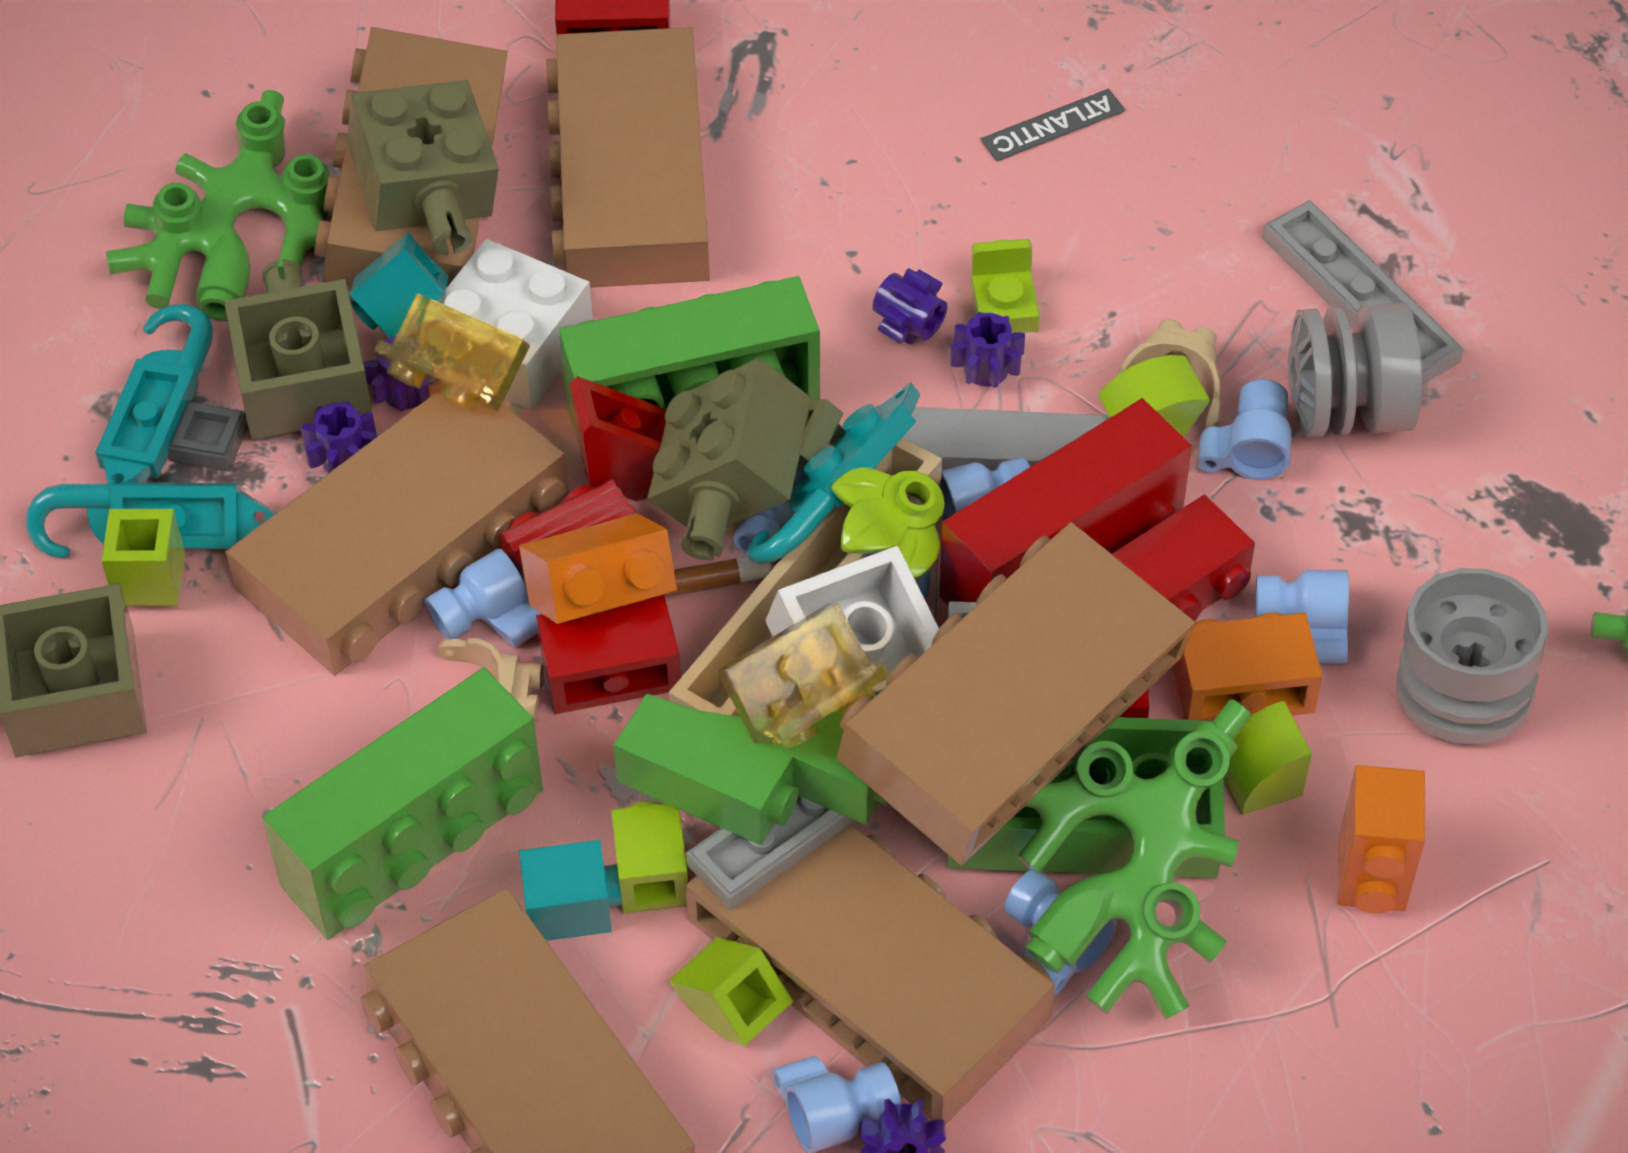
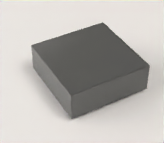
M187 401L168 446L171 461L230 472L248 428L245 411Z

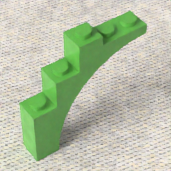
M646 693L613 745L617 782L759 845L763 844L774 824L783 826L788 821L798 796L864 825H867L879 803L886 806L889 805L888 802L837 759L844 731L840 727V722L848 709L807 717L746 718L695 710Z

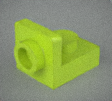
M1029 239L995 240L992 242L975 243L971 247L970 287L975 316L977 312L995 313L1003 317L1007 315L1010 317L1009 323L1012 333L1039 332L1040 315L1031 273L1032 246Z

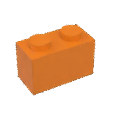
M639 514L519 545L529 605L557 624L677 591L668 531L661 525Z
M1272 612L1255 618L1220 622L1213 619L1197 621L1182 657L1173 665L1185 720L1213 721L1230 699L1244 706L1251 715L1283 700L1291 715L1315 713L1323 677L1306 612L1286 615Z
M1367 765L1355 766L1339 833L1337 905L1357 907L1368 913L1406 910L1425 843V771Z

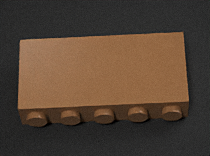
M371 27L367 49H355L351 82L359 83L358 91L347 90L342 124L349 125L352 93L468 80L492 148L508 51ZM338 132L333 167L342 168L340 177L329 176L324 211L333 212L331 222L323 220L319 222L314 253L315 256L325 257L323 282L346 279L347 286H352L356 275L409 232L449 276L448 287L474 254L480 218L465 220L466 226L470 230L472 241L465 250L457 254L453 252L449 236L445 238L449 249L448 255L437 253L433 247L428 225L375 231L347 143L348 134Z
M693 27L556 35L557 58L546 59L548 93H558L559 99L548 100L550 135L560 134V142H549L551 178L561 177L562 185L551 186L553 221H563V229L552 230L554 265H566L567 273L589 281L590 288L710 281Z
M462 372L226 551L234 587L329 672L336 676L352 662H358L366 658L373 651L377 642L400 624H406L414 620L425 606L424 598L443 587L447 588L448 586L459 584L460 574L467 566L493 552L495 549H502L500 533L508 530L510 524L516 518L529 512L540 514L557 506L569 491L565 453Z
M1072 522L1052 539L1044 535L1035 541L1023 556L1018 570L1009 578L1003 574L996 576L984 588L976 602L977 606L964 618L959 614L951 616L937 631L932 640V646L919 658L914 654L905 657L888 677L887 687L873 699L868 695L859 698L848 709L840 722V727L844 731L837 759L961 866L1182 657L1195 625V621Z
M852 824L838 832L732 910H729L698 876H695L686 885L688 920L712 940L719 937L760 948L793 1000L791 1005L866 1067L884 1062L895 1079L899 1094L912 1105L918 1099L923 1100L924 1113L931 1121L944 1120L945 1124H947L1052 1017L1055 984L1052 983L1047 971L1036 960L1029 956L1019 957L999 941L996 932L985 920L977 915L967 916L947 900L944 891L933 879L923 874L916 876L897 861L891 848L882 839L872 834L866 836Z
M508 888L499 891L363 965L367 993L361 996L360 1000L368 1020L378 1033L381 1034L386 1030L391 1033L399 1045L395 1048V1052L404 1073L414 1085L422 1081L425 1083L435 1098L431 1100V1106L439 1124L450 1138L460 1134L471 1150L470 1153H695L694 1142Z

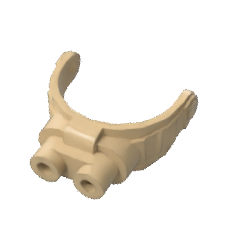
M1170 318L1161 320L1157 331L1150 333L1146 342L1141 343L1125 358L1118 374L1137 363L1154 357L1166 355L1186 356L1210 399V409L1205 416V429L1218 426L1221 415L1220 400L1222 393L1215 365L1217 360V351L1214 348L1216 341L1215 332L1207 327H1197L1194 331L1183 329L1177 320Z
M468 638L467 641L462 639H446L439 644L438 654L440 657L446 660L470 662L485 667L534 718V721L537 720L539 697L538 695H531L532 689L542 688L543 664L520 663L519 655L500 653L495 645L480 638Z

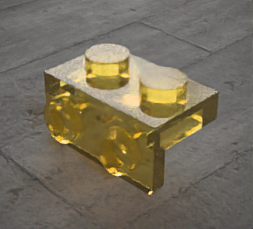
M417 293L393 344L379 339L374 352L390 363L386 373L407 385L420 389L425 380L443 388L439 396L457 407L473 412L478 403L498 412L530 345L518 336Z
M839 603L825 605L716 670L753 742L764 744L780 743L783 749L794 747L813 737L820 730L816 722L831 712L837 710L840 715L845 714L864 695H868L873 699L876 695L872 688L890 676L884 663H869Z

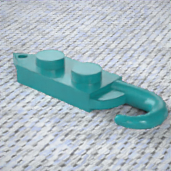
M187 304L170 305L159 309L151 315L144 325L143 330L148 335L153 334L159 326L172 321L184 322L190 326L191 330L182 350L167 349L154 351L143 356L141 359H136L95 452L99 468L105 469L108 484L115 482L141 483L148 477L159 478L169 454L168 446L187 401H192L198 387L197 377L213 341V325L208 315L199 308Z
M912 382L908 383L880 406L874 407L872 404H867L853 412L843 423L842 428L845 432L834 445L819 451L806 463L804 467L805 477L792 490L794 498L790 502V509L794 514L773 537L770 538V534L766 530H761L757 533L748 546V557L751 561L759 564L769 563L795 550L834 508L840 507L844 503L831 490L834 482L852 469H874L917 422L912 413L921 394Z
M115 482L113 484H58L46 487L33 498L27 509L25 525L30 540L38 550L51 557L67 558L70 555V549L53 542L45 531L44 523L46 517L55 509H87L90 527L102 544H104L109 509H174L184 548L214 549L231 548L276 514L277 511L241 491L240 483ZM257 511L264 512L266 516L264 521L257 519Z

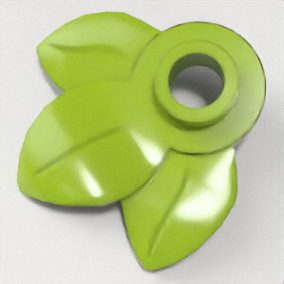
M857 468L846 472L834 482L831 490L841 501L851 507L843 522L841 533V549L844 552L876 553L898 546L915 580L919 579L930 569L941 549L935 524L942 516L945 506L943 493L932 478L924 473L913 470L901 471L891 476L873 468ZM906 493L916 497L922 505L910 502Z

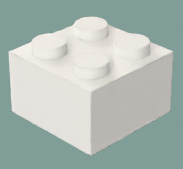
M485 239L446 288L445 295L437 300L423 317L422 326L425 342L429 341L431 343L433 359L440 362L441 372L454 378L464 372L489 393L532 411L563 370L558 329L593 320L590 282L494 241Z
M898 546L779 589L765 620L811 716L849 709L864 695H868L873 699L887 687L886 682L895 667L910 654H914L917 658L924 654L932 646V640L939 630Z

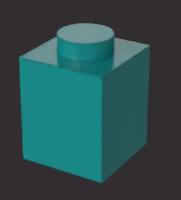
M408 232L354 277L349 294L354 299L351 305L365 325L373 330L380 327L390 338L398 334L445 295L449 276Z
M600 840L519 850L526 914L546 941L612 932L609 906L622 905V896L617 864L604 866Z

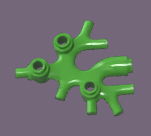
M266 90L262 93L260 101L248 104L240 112L236 120L239 152L230 164L224 167H214L187 153L181 156L176 165L175 172L177 175L197 184L203 190L204 197L202 201L198 194L189 186L183 183H170L164 186L155 196L153 207L135 204L126 205L124 226L150 230L156 234V237L153 241L139 246L106 251L110 275L136 270H149L152 272L145 298L146 303L151 307L161 309L169 306L183 255L191 251H198L205 255V263L195 296L199 309L212 320L227 321L224 301L245 297L250 277L249 255L244 242L234 229L236 218L245 211L266 209L275 212L283 219L285 223V236L277 263L280 279L284 280L286 278L282 260H292L299 264L301 268L305 252L315 247L320 220L324 221V218L329 214L328 211H324V202L330 173L328 167L319 158L310 154L294 157L284 168L282 176L278 175L274 170V167L283 161L286 153L284 138L286 121L281 114L284 97L281 93L274 90Z
M1230 699L1212 723L1202 720L1193 733L1188 734L1173 746L1167 757V770L1163 774L1151 779L1137 777L1133 772L1131 758L1123 747L1111 741H1098L1085 748L1075 759L1071 768V777L1057 783H1048L1025 805L1038 811L1041 817V825L1017 855V858L1037 874L1040 873L1074 828L1085 819L1097 815L1111 816L1123 822L1131 831L1134 848L1129 862L1121 869L1086 877L1065 889L1055 898L1028 933L1032 939L1025 947L1037 961L1058 974L1065 965L1069 967L1074 966L1110 920L1122 919L1131 929L1129 941L1085 996L1094 1006L1108 1014L1126 989L1134 982L1145 984L1165 1020L1185 1010L1190 1005L1171 973L1166 958L1168 949L1173 944L1184 943L1210 963L1227 943L1223 937L1199 919L1200 906L1197 897L1186 886L1174 883V874L1179 865L1190 859H1205L1231 867L1235 860L1239 841L1202 829L1196 821L1195 813L1198 801L1204 790H1207L1225 776L1229 768L1230 758L1238 749L1237 744L1233 740L1252 717L1251 713L1235 700ZM1187 754H1196L1202 758L1205 764L1203 774H1194L1187 768L1185 761ZM1099 763L1108 769L1110 774L1108 784H1098L1091 779L1089 775L1090 764ZM1159 902L1167 903L1174 909L1175 921L1172 926L1163 925L1158 921L1155 911Z

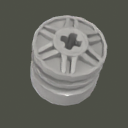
M1407 303L1361 305L1356 316L1354 333L1351 331L1348 318L1342 307L1327 308L1323 319L1318 309H1301L1296 311L1293 318L1291 345L1288 353V381L1298 424L1304 437H1324L1329 425L1335 435H1349L1354 424L1356 407L1359 408L1362 422L1370 433L1411 431L1415 428L1421 407L1422 368L1418 332L1413 313Z
M1458 568L1435 575L1416 590L1407 609L1403 634L1404 646L1400 652V665L1396 676L1398 701L1412 722L1429 735L1455 744H1485L1507 737L1525 722L1533 704L1535 687L1539 677L1538 668L1542 662L1548 635L1546 612L1534 593L1513 577L1488 569Z

